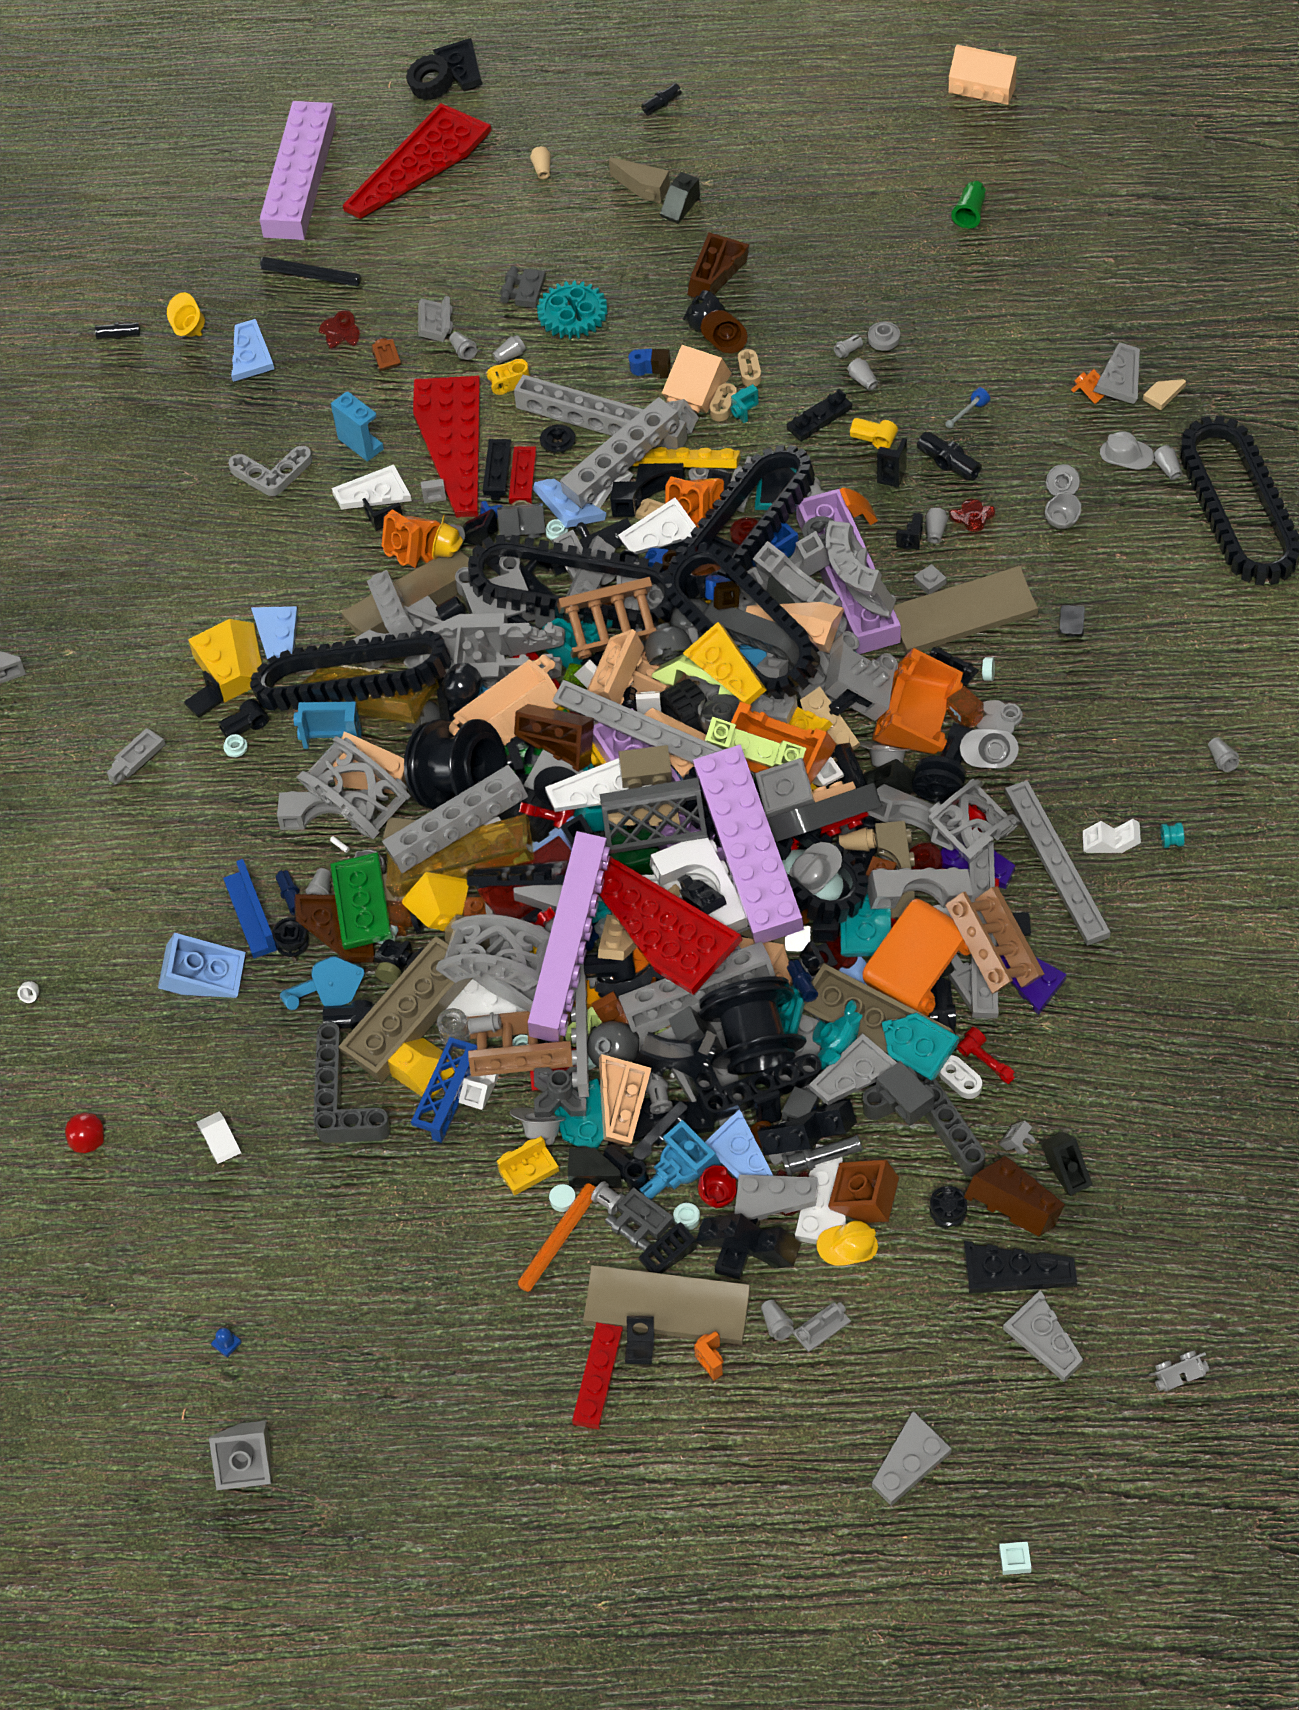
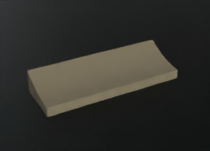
M458 550L452 557L433 559L396 580L395 583L404 598L403 605L409 607L429 596L438 606L459 594L456 588L455 574L458 569L468 567L469 558ZM373 595L341 612L342 619L357 636L369 629L377 633H389Z
M1021 566L899 603L893 607L901 625V644L906 654L913 648L923 651L1038 614V607L1029 590Z
M436 936L338 1046L340 1052L357 1063L380 1084L390 1075L387 1060L403 1043L421 1039L473 979H463L455 983L436 970L438 962L444 959L448 944Z
M825 963L812 981L814 988L818 992V997L812 1002L804 1001L803 1011L826 1023H833L845 1015L844 1011L850 1000L855 1001L857 1006L855 1012L863 1015L860 1020L857 1038L863 1033L886 1054H888L882 1022L892 1019L893 1021L905 1018L906 1015L918 1013L955 1034L951 1028Z
M591 1265L583 1323L588 1326H596L597 1322L623 1327V1330H627V1316H653L654 1334L699 1339L705 1334L710 1335L717 1331L720 1335V1342L743 1345L751 1297L750 1285ZM637 1323L633 1326V1330L646 1333L648 1327L643 1323Z

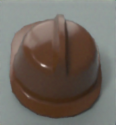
M712 311L701 322L703 336L723 353H736L743 349L747 343V330L743 324L726 311Z

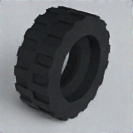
M429 54L428 56H422L420 59L418 58L410 65V68L407 70L406 81L417 98L431 100L447 92L452 86L454 75L443 56ZM431 72H439L438 76L433 80L421 82L425 75Z

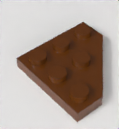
M295 894V920L346 961L373 963V943L344 950L335 895Z

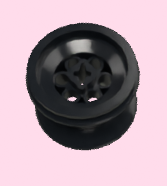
M443 719L425 722L414 730L406 746L404 775L409 792L419 805L434 810L507 766L506 753L501 737L489 722L482 719H472L464 723L455 736L449 731L451 722Z
M766 976L742 980L715 989L699 1000V1007L701 1009L699 1017L708 1022H721L727 1049L722 1050L712 1058L711 1065L713 1067L727 1069L729 1074L745 1075L764 1071L795 1058V1052L800 1050L807 1040L802 1035L785 1034L778 1007L789 1002L795 994L794 990L790 988L788 979L779 976Z

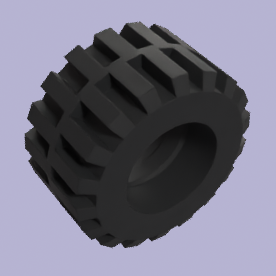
M685 679L660 693L661 708L664 714L705 734L699 724L698 706L704 699L705 703L708 700L702 690L692 680Z
M524 787L528 797L521 802L554 811L553 806L542 802L533 789ZM521 802L498 815L504 824L522 823L530 831L533 842H541L555 828L553 826L554 821L519 812Z

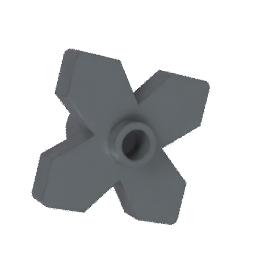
M549 1067L534 1069V1087L543 1092L534 1099L535 1117H551L560 1106L571 1117L586 1116V1097H579L578 1087L573 1088L572 1072H577V1067H569L567 1071H552Z

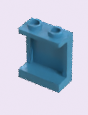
M345 392L331 403L337 436L341 442L367 462L384 450L383 443L371 435L368 429V424L377 417L376 412L349 392Z
M299 702L298 712H294V726H298L297 737L298 740H302L304 749H309L311 738H334L335 736L342 738L344 731L361 739L362 727L356 702Z

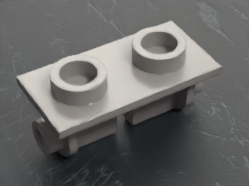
M833 1302L795 1329L792 1334L810 1352L848 1325L851 1320L844 1313L846 1311L844 1305L841 1302L837 1304Z
M1195 1350L1182 1354L1180 1355L1181 1361L1174 1364L1170 1360L1155 1366L1157 1371L1150 1373L1149 1376L1157 1375L1158 1380L1155 1381L1157 1389L1167 1392L1183 1384L1180 1377L1181 1373L1184 1374L1187 1382L1206 1376L1209 1366L1206 1361L1202 1362L1200 1359L1206 1353L1196 1354Z

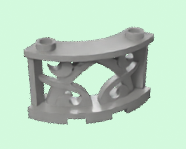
M829 521L826 532V548L832 567L846 583L853 598L863 608L878 616L889 618L896 597L889 593L881 581L882 574L880 571L866 567L868 551L861 546L853 534V526L851 523Z
M335 736L332 739L334 744L308 772L302 771L296 778L311 794L329 805L333 803L335 807L343 809L340 814L362 835L374 839L379 834L378 830L405 800L411 797L406 791L408 787L400 779L396 778L395 780L375 761L357 749L350 739L345 737L343 740ZM343 753H345V755H347L346 758L343 760L339 759V757ZM336 761L338 766L333 767L332 765ZM346 772H365L368 783V796L363 793L354 792L342 797L343 780L340 774ZM375 775H376L379 779H381V781H378V782L376 783ZM335 776L338 784L335 787H329L328 785L334 782L332 777ZM384 789H390L396 795L387 807L377 802V798L383 801L389 799L388 796L382 793ZM356 799L367 802L365 805L360 801V807L353 806V801ZM375 808L381 811V814L372 823H370L374 815Z
M971 779L943 804L937 802L928 811L930 814L928 822L943 835L969 864L991 846L994 838L997 841L1005 839L1021 824V821L1014 814L1007 815L981 789L983 783L979 779ZM968 803L977 805L986 815L987 821L982 819L970 821ZM944 815H950L952 819L946 825L955 826L959 823V827L949 831L939 819ZM961 833V837L965 847L955 838V836Z
M492 914L466 916L452 922L451 928L454 930L445 957L437 964L436 970L455 983L468 978H481L482 974L495 975L496 980L514 985L524 992L538 984L550 933L544 927L517 918ZM501 935L510 944L512 949H503L495 955L486 954L485 949L479 944L492 936ZM533 946L537 948L536 954L529 952L533 950ZM526 960L533 962L531 968L527 966Z

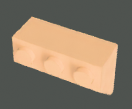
M956 45L949 74V93L1008 105L1016 87L1017 57Z
M631 629L610 638L587 688L588 691L622 705L624 701L623 694L633 681L632 674L643 658L641 654L644 646L636 631Z

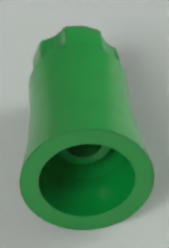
M968 182L962 191L958 203L952 210V220L962 228L971 229L980 223L986 191L981 182Z

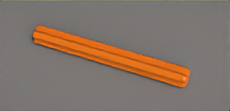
M587 1183L582 1188L518 1280V1287L529 1292L536 1284L592 1203L591 1195L596 1188L594 1185Z

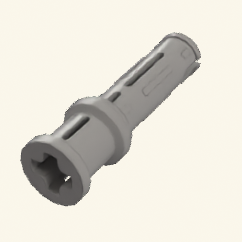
M646 1036L639 1039L640 1048L642 1047ZM650 1072L646 1092L651 1100L650 1112L654 1114L668 1112L673 1108L667 1094L668 1082L663 1077Z

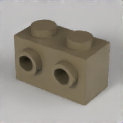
M668 745L618 751L622 788L633 789L645 785L672 782Z

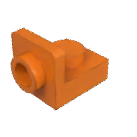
M1095 369L1088 374L1083 372L1074 380L1076 385L1071 391L1074 393L1081 388L1094 404L1105 396L1093 391L1100 378Z
M717 1331L710 1335H703L694 1345L696 1359L713 1380L723 1375L722 1364L724 1363L721 1355L716 1350L720 1346V1335Z

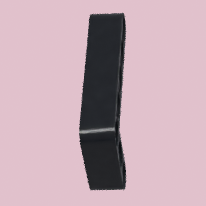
M810 1053L804 1054L721 1087L710 1062L706 1071L700 1070L696 1079L686 1074L684 1076L704 1117L709 1121L716 1122L734 1115L739 1109L741 1112L750 1109L753 1099L776 1090L779 1091L780 1096L792 1092L795 1086L798 1088L808 1086L819 1075L822 1064L818 1056ZM811 1066L815 1071L806 1072L803 1067ZM787 1075L791 1078V1081H783L779 1076ZM704 1080L709 1082L710 1086L702 1087L698 1082ZM763 1084L768 1090L760 1091L756 1085ZM738 1093L743 1095L745 1099L736 1100L732 1095ZM717 1103L721 1108L715 1110L710 1108L709 1104Z

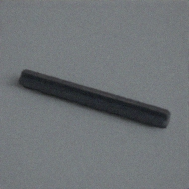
M262 257L260 261V268L263 270L352 286H359L361 282V276L358 273L269 257Z

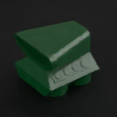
M622 828V829H624L625 831H627V832L630 833V834H631V833L633 832V830H634V829L627 830V829H625V828ZM642 828L635 837L641 841L647 840L652 833ZM618 832L612 839V845L623 844L627 837ZM655 846L612 853L609 856L641 875H654L650 867V856L658 852V849Z

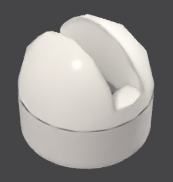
M32 981L23 983L18 989V997L25 1003L34 1002L39 995L38 985Z

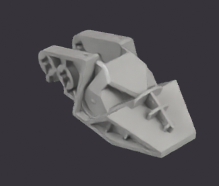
M505 613L458 614L423 630V633L425 631H433L434 634L439 633L444 638L452 656L450 668L457 663H469L478 670L482 680L500 681L523 663L530 660L526 653L559 647L564 644L565 630L562 627L553 625L552 622H548L547 626L540 630L536 627H531L529 623H508ZM431 654L420 655V664L429 658ZM544 654L555 662V667L547 672L549 677L553 679L561 676V658L554 657L553 654ZM504 655H509V657L520 656L519 658H505ZM543 664L538 665L540 668L545 667Z

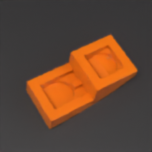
M843 487L839 489L847 508L854 518L863 514L870 525L878 521L871 504L864 496Z

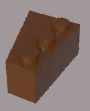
M708 232L691 274L687 295L695 298L697 295H700L702 290L709 291L715 295L747 262L750 244Z
M527 704L515 712L514 735L538 749L542 748L553 754L555 759L567 762L578 772L591 764L594 718Z
M1007 1156L1002 1157L975 1174L964 1196L969 1201H972L974 1198L988 1205L987 1210L992 1213L997 1210L1011 1217L1009 1220L1011 1223L1038 1237L1055 1227L1065 1206L1054 1194L1049 1192Z

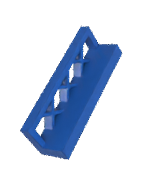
M241 859L236 861L239 872L223 879L253 959L277 951L246 865L244 860Z
M451 1037L448 1039L411 1120L412 1126L431 1131L432 1140L440 1143L443 1142L460 1104L458 1102L463 1080L471 1075L468 1051L477 1050V1045ZM453 1047L465 1050L463 1056L453 1060L450 1052ZM452 1067L455 1072L454 1076L443 1081L440 1076L441 1072ZM442 1088L445 1093L444 1098L433 1102L430 1097L432 1092ZM433 1109L435 1117L432 1123L420 1120L423 1113Z

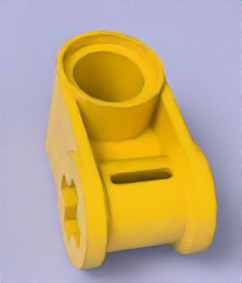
M515 359L505 364L493 366L486 372L488 380L492 383L491 389L496 395L513 391L522 375L530 376L528 363L523 359Z

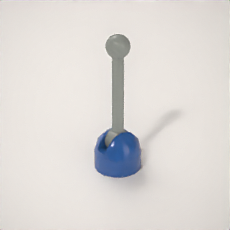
M978 387L971 394V403L952 420H947L945 423L946 427L949 429L953 428L954 423L973 406H985L991 400L987 391Z

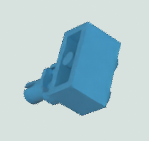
M681 1120L663 1136L667 1146L662 1151L660 1161L653 1167L656 1175L638 1190L652 1200L665 1187H671L675 1190L680 1184L691 1183L699 1179L706 1168L712 1165H722L716 1153Z

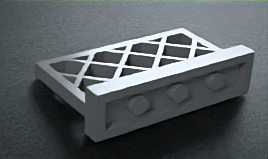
M698 778L599 794L607 847H610L609 854L708 838ZM697 799V806L692 812L682 807L686 801ZM669 804L673 807L667 817L657 811L661 805ZM644 808L649 813L642 821L633 816L637 809ZM678 811L688 816L681 825L671 820ZM619 812L624 817L616 825L609 820L608 814ZM653 815L663 820L656 830L646 824ZM628 819L638 824L631 834L622 829ZM692 820L701 825V831L689 832L685 828ZM667 824L677 829L672 836H664L660 833ZM642 828L652 833L647 840L641 841L635 837ZM618 832L627 837L623 844L612 845V839Z

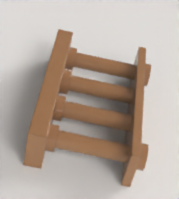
M650 577L558 599L557 608L559 614L566 613V615H569L577 647H573L571 650V658L586 659L591 657L592 653L606 649L610 639L601 611L602 603L611 602V604H614L623 633L631 630L623 601L627 597L634 596L638 601L645 630L637 632L640 640L645 641L652 632L656 631L646 599V595H648L652 587ZM586 607L592 610L600 641L586 644L578 615L579 609Z
M998 886L991 887L976 898L975 902H971L967 893L962 892L945 904L992 994L1013 981L1012 978L1016 977L1022 988L1027 987L1044 975ZM978 911H981L987 924L982 923L977 914ZM992 933L999 946H994L988 934ZM1000 956H1005L1011 968L1007 969Z
M529 1011L499 1014L502 1027L495 1033L493 1031L470 1034V1039H477V1050L468 1051L471 1077L534 1071L535 1068L573 1067L571 1041H564L563 1036H561L559 1042L538 1044V1038L529 1037ZM567 1012V1014H568V1020H567V1021H569V1023H568V1026H569V1025L571 1024V1021H570V1014H569V1012ZM489 1015L472 1016V1017H467V1019H468V1018H477V1017L489 1016ZM528 1034V1045L513 1046L512 1035ZM502 1036L501 1048L487 1049L488 1037Z

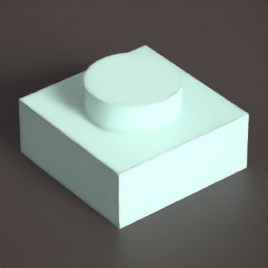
M1028 1542L999 1544L1003 1575L1031 1573Z

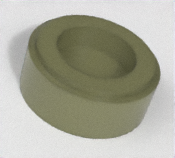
M382 962L378 964L375 975L383 982L394 984L401 976V971L392 963Z

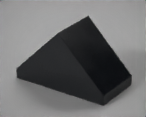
M493 509L465 522L463 526L465 532L463 543L475 546L478 544L482 547V541L489 537L494 542L498 534L496 514Z

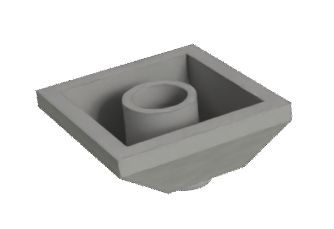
M267 1420L240 1423L209 1437L216 1490L271 1484V1453Z

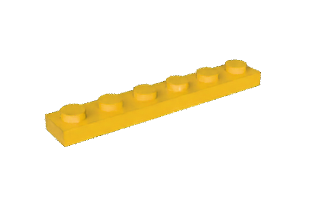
M657 447L649 450L640 461H636L632 466L649 463H684V467L737 468L741 457L740 450H733L731 448L711 450L710 448L689 450L686 447L677 449Z

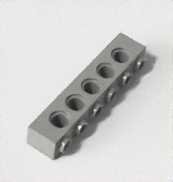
M660 397L655 399L560 480L563 494L580 508L587 503H591L596 495L602 490L607 489L616 478L625 474L629 467L636 461H640L649 450L658 446L662 439L677 429L680 425L678 412Z
M507 765L384 839L382 843L401 873H404L526 799L528 795L521 780L510 766Z
M761 941L732 952L694 995L664 978L620 995L618 998L631 1031L634 1033L668 1020L688 1006L693 1009L699 1008V1000L715 989L742 980L776 975L770 957Z

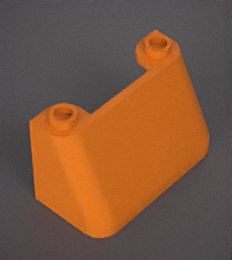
M913 648L898 663V669L894 672L889 709L878 718L872 740L882 745L911 749L934 755L938 751L942 752L947 739H945V733L940 730L949 700L953 695L957 696L962 689L963 683L961 679L963 672Z
M740 701L731 723L736 724L735 729L777 743H781L784 740L805 747L806 751L803 760L811 785L833 754L837 745L826 731L817 728L815 731L809 728L804 730L770 718L764 712H752L751 705ZM746 760L750 772L757 773L770 768Z
M914 899L906 907L863 970V980L869 987L928 1016L935 1008V997L931 992L935 983L957 952L962 955H969L971 953L951 917L921 899Z

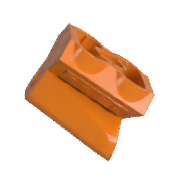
M671 476L665 485V504L676 498L695 526L699 528L698 522L701 518H706L705 513L709 508L714 509L713 503L717 499L721 500L720 495L724 491V481L719 478L683 480Z
M392 509L384 516L381 546L388 557L397 556V560L402 566L411 565L416 568L419 558L425 563L433 560V543L436 532L441 524L436 520L414 516L404 517Z

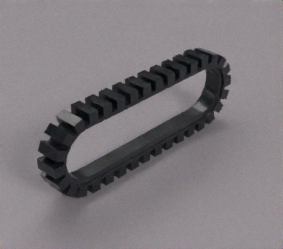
M1210 416L1201 418V424L1196 420L1183 433L1180 449L1181 464L1184 470L1187 469L1186 475L1191 480L1193 490H1196V497L1198 501H1201L1200 506L1203 512L1206 511L1205 517L1207 521L1211 522L1210 528L1212 533H1215L1217 544H1220L1222 555L1225 554L1227 566L1232 565L1231 571L1236 576L1242 573L1241 580L1250 583L1253 577L1256 578L1255 585L1264 586L1265 579H1268L1270 585L1278 584L1280 578L1285 581L1291 577V572H1295L1298 567L1299 534L1297 530H1294V523L1292 519H1289V513L1284 508L1282 498H1279V492L1277 487H1274L1272 477H1269V470L1267 466H1264L1262 456H1259V449L1257 445H1254L1252 434L1247 435L1248 429L1244 425L1237 427L1238 421L1232 418L1227 423H1224V416H1216L1215 422H1212ZM1214 437L1226 439L1237 449L1284 550L1285 555L1280 560L1273 563H1258L1249 559L1243 552L1196 450V445L1202 440Z
M784 445L776 446L775 452H772L771 448L762 450L764 456L755 454L751 457L752 463L746 462L742 467L743 472L736 474V481H731L728 484V490H724L720 495L721 500L717 499L713 503L714 509L709 508L705 513L706 518H701L698 522L699 528L694 527L690 532L692 537H686L683 541L684 547L679 546L675 551L676 555L681 552L686 557L688 555L686 548L695 545L699 549L700 543L710 544L761 478L767 473L784 467L794 468L797 471L793 478L731 556L746 571H749L752 567L751 561H753L755 555L767 541L771 542L775 537L773 532L778 533L782 528L781 523H786L789 519L788 513L793 514L796 510L795 504L800 505L804 500L803 495L807 496L811 491L810 486L814 485L815 474L807 452L802 448L798 450L797 446L792 445L786 450ZM673 556L671 564L678 565L679 563L675 559L676 556ZM722 568L702 576L690 574L685 584V593L688 594V597L696 598L700 593L701 599L706 598L705 578L710 575H720L734 583L735 581Z
M504 534L496 535V543L489 537L482 541V547L477 544L472 550V556L469 557L468 580L470 587L473 586L474 594L477 597L483 595V602L491 605L494 599H497L498 608L506 609L508 601L511 602V610L520 611L521 605L525 604L526 613L534 614L536 607H540V615L549 616L550 609L555 610L554 618L563 619L564 613L559 614L557 608L558 599L563 597L499 586L491 583L485 577L483 569L486 563L499 556H511L635 579L650 577L651 582L657 585L664 595L662 602L657 607L650 609L655 627L664 624L665 620L669 622L671 614L675 609L674 604L666 594L665 589L667 587L664 585L665 576L671 575L667 570L663 572V564L655 562L652 568L649 567V559L640 558L638 565L634 564L635 556L626 555L625 562H621L620 554L612 552L609 560L606 559V551L597 550L596 557H592V549L583 547L581 555L577 554V546L569 545L568 551L564 552L562 543L554 542L553 549H549V541L540 540L539 547L534 546V538L526 537L525 543L520 544V536L511 535L510 542H505ZM602 604L601 611L605 625L607 626L609 619L613 620L612 628L621 629L615 606ZM588 607L579 609L578 615H584L583 623L592 624V610ZM625 608L631 629L635 631L637 624H641L642 631L645 630L640 610Z
M700 543L699 549L695 545L686 548L688 554L686 557L680 552L675 557L679 564L670 563L667 572L671 576H665L664 585L667 587L665 589L666 594L674 606L704 635L714 624L688 599L685 593V584L692 571L701 565L716 564L721 567L799 647L797 664L786 675L778 678L766 677L745 657L766 688L762 695L768 698L773 696L775 699H784L785 693L789 697L798 694L797 685L804 690L810 684L805 679L806 676L814 678L818 670L813 665L820 664V656L817 653L819 651L818 646L808 632L725 549L723 550L716 544L710 546L708 543Z
M413 631L410 637L407 632L399 633L397 639L394 634L386 635L384 640H382L381 636L372 637L371 642H369L368 638L359 639L357 644L355 640L346 641L344 646L342 642H334L331 648L328 643L321 644L319 649H317L316 645L308 646L306 651H304L303 647L295 648L292 654H290L289 650L280 652L279 658L275 655L267 659L269 664L262 663L257 668L258 672L252 674L250 687L260 706L270 711H275L278 707L280 711L289 710L291 705L293 709H298L299 702H329L330 699L332 702H342L343 697L346 702H354L356 696L359 701L367 700L369 695H371L372 699L381 698L383 692L386 697H392L395 695L396 690L399 695H407L411 688L415 693L422 690L423 684H426L428 687L435 684L434 678L441 679L446 674L445 670L450 669L452 656L444 638L439 633L434 634L433 631H425L423 635L420 631ZM431 654L421 664L403 671L272 688L281 678L299 671Z
M695 767L689 770V775L686 774L683 780L697 778ZM755 780L754 784L758 792L761 804L763 806L757 780ZM697 799L686 801L682 807L692 812L697 806ZM703 804L708 839L715 834L714 842L721 848L709 810ZM694 820L691 821V825L696 829L701 827L699 823ZM820 828L793 836L807 849L816 843L826 842L832 844L833 841L827 834L820 838ZM838 843L834 846L841 852L842 864L837 873L849 884L851 891L847 896L831 901L821 899L812 894L786 872L800 913L808 909L806 918L816 921L817 917L821 915L822 923L831 924L833 916L837 923L847 921L848 916L853 918L857 915L859 908L862 909L868 890V875H864V867L861 863L854 865L856 857L851 853H847L843 857L844 848Z

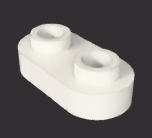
M951 1055L939 1072V1077L961 1097L966 1099L977 1097L982 1091L981 1077L959 1057ZM947 1070H954L955 1072L948 1073ZM966 1086H972L973 1088H972V1089H966L965 1087H966Z

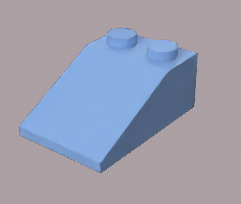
M174 933L166 945L158 988L181 995L237 998L246 952Z

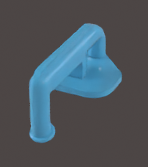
M332 956L317 962L313 966L311 980L283 990L280 993V998L289 1010H295L299 1006V997L317 991L324 1006H342L352 1001L364 976V970L358 964Z

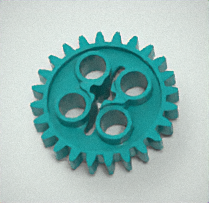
M576 280L573 281L572 285H569L567 281L564 282V286L557 283V289L550 287L549 293H543V298H539V305H537L538 320H540L541 327L545 326L546 332L552 331L553 336L560 333V338L568 335V338L571 339L573 335H576L579 339L581 333L589 336V330L596 332V326L602 327V321H606L608 311L604 293H599V288L593 289L592 284L586 287L584 281L580 285L576 284Z

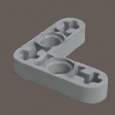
M306 446L295 447L272 470L267 469L243 454L233 455L229 459L228 464L234 476L268 496H276L312 463V455L310 449ZM285 468L293 469L290 473H282V470ZM252 473H261L257 478L250 477Z

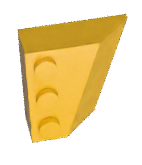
M228 619L188 639L192 655L198 665L219 683L224 703L251 690L252 674L258 672L257 668L262 664L254 623Z

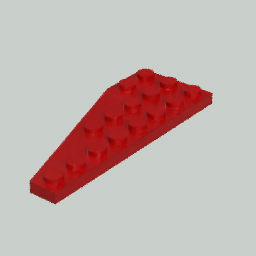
M440 103L343 204L344 212L361 219L467 157L491 132V125Z
M480 376L414 379V419L425 441L436 472L440 479L444 481L445 491L455 517H477L479 508Z
M610 856L608 869L603 870L604 885L602 893L597 894L655 972L694 995L742 942L741 934Z

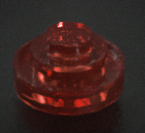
M750 517L736 520L730 528L731 541L740 545L758 523V520Z
M931 843L917 844L909 851L914 853L915 866L911 867V870H923L925 868L941 869L943 866L941 851Z

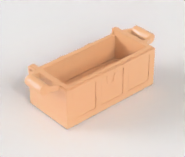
M541 655L535 661L528 660L456 712L453 715L455 719L449 726L450 733L454 736L459 730L457 724L461 727L472 719H482L489 722L497 730L504 746L506 743L511 742L510 739L516 737L514 735L515 712L527 704L554 710L559 707V705L552 701L558 690L547 674L550 669L555 667V662L547 655ZM543 664L545 667L540 668L538 665Z

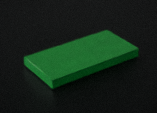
M378 852L331 863L344 950L392 939L387 898Z

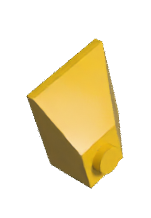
M425 872L402 899V904L428 928L445 931V928L456 914H463L464 902L469 887L467 879Z
M424 1038L405 1042L387 1060L391 1076L422 1097L443 1051ZM450 1067L443 1070L440 1076L444 1081L453 1077L455 1072ZM441 1089L432 1092L430 1096L431 1099H433Z

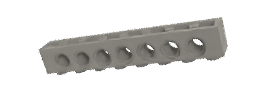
M522 375L514 389L515 403L518 409L613 436L644 410L527 375ZM679 420L680 425L673 433H669L658 446L653 448L677 449L683 447L687 441L686 421Z

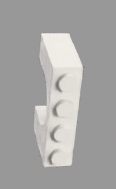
M703 838L680 842L651 854L650 867L660 886L674 881L685 874L703 876L715 885L717 891L725 897L727 903L708 915L734 931L748 926L734 882H731L727 875L729 874L727 865L724 860H719L716 854L718 850L712 839Z

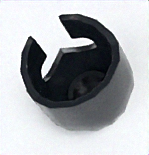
M702 290L700 295H697L688 307L683 320L687 319L693 329L701 332L703 318L712 311H725V307L713 293Z
M457 663L448 670L442 682V692L445 698L452 703L451 709H462L478 697L482 686V677L478 670L469 663Z

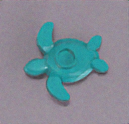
M850 1000L846 1005L845 1015L835 1022H829L826 1025L823 1021H819L814 1029L813 1041L821 1046V1050L817 1055L821 1060V1070L835 1064L841 1058L840 1054L857 1038L860 1020L863 1015L855 1012L857 1006L853 1000Z

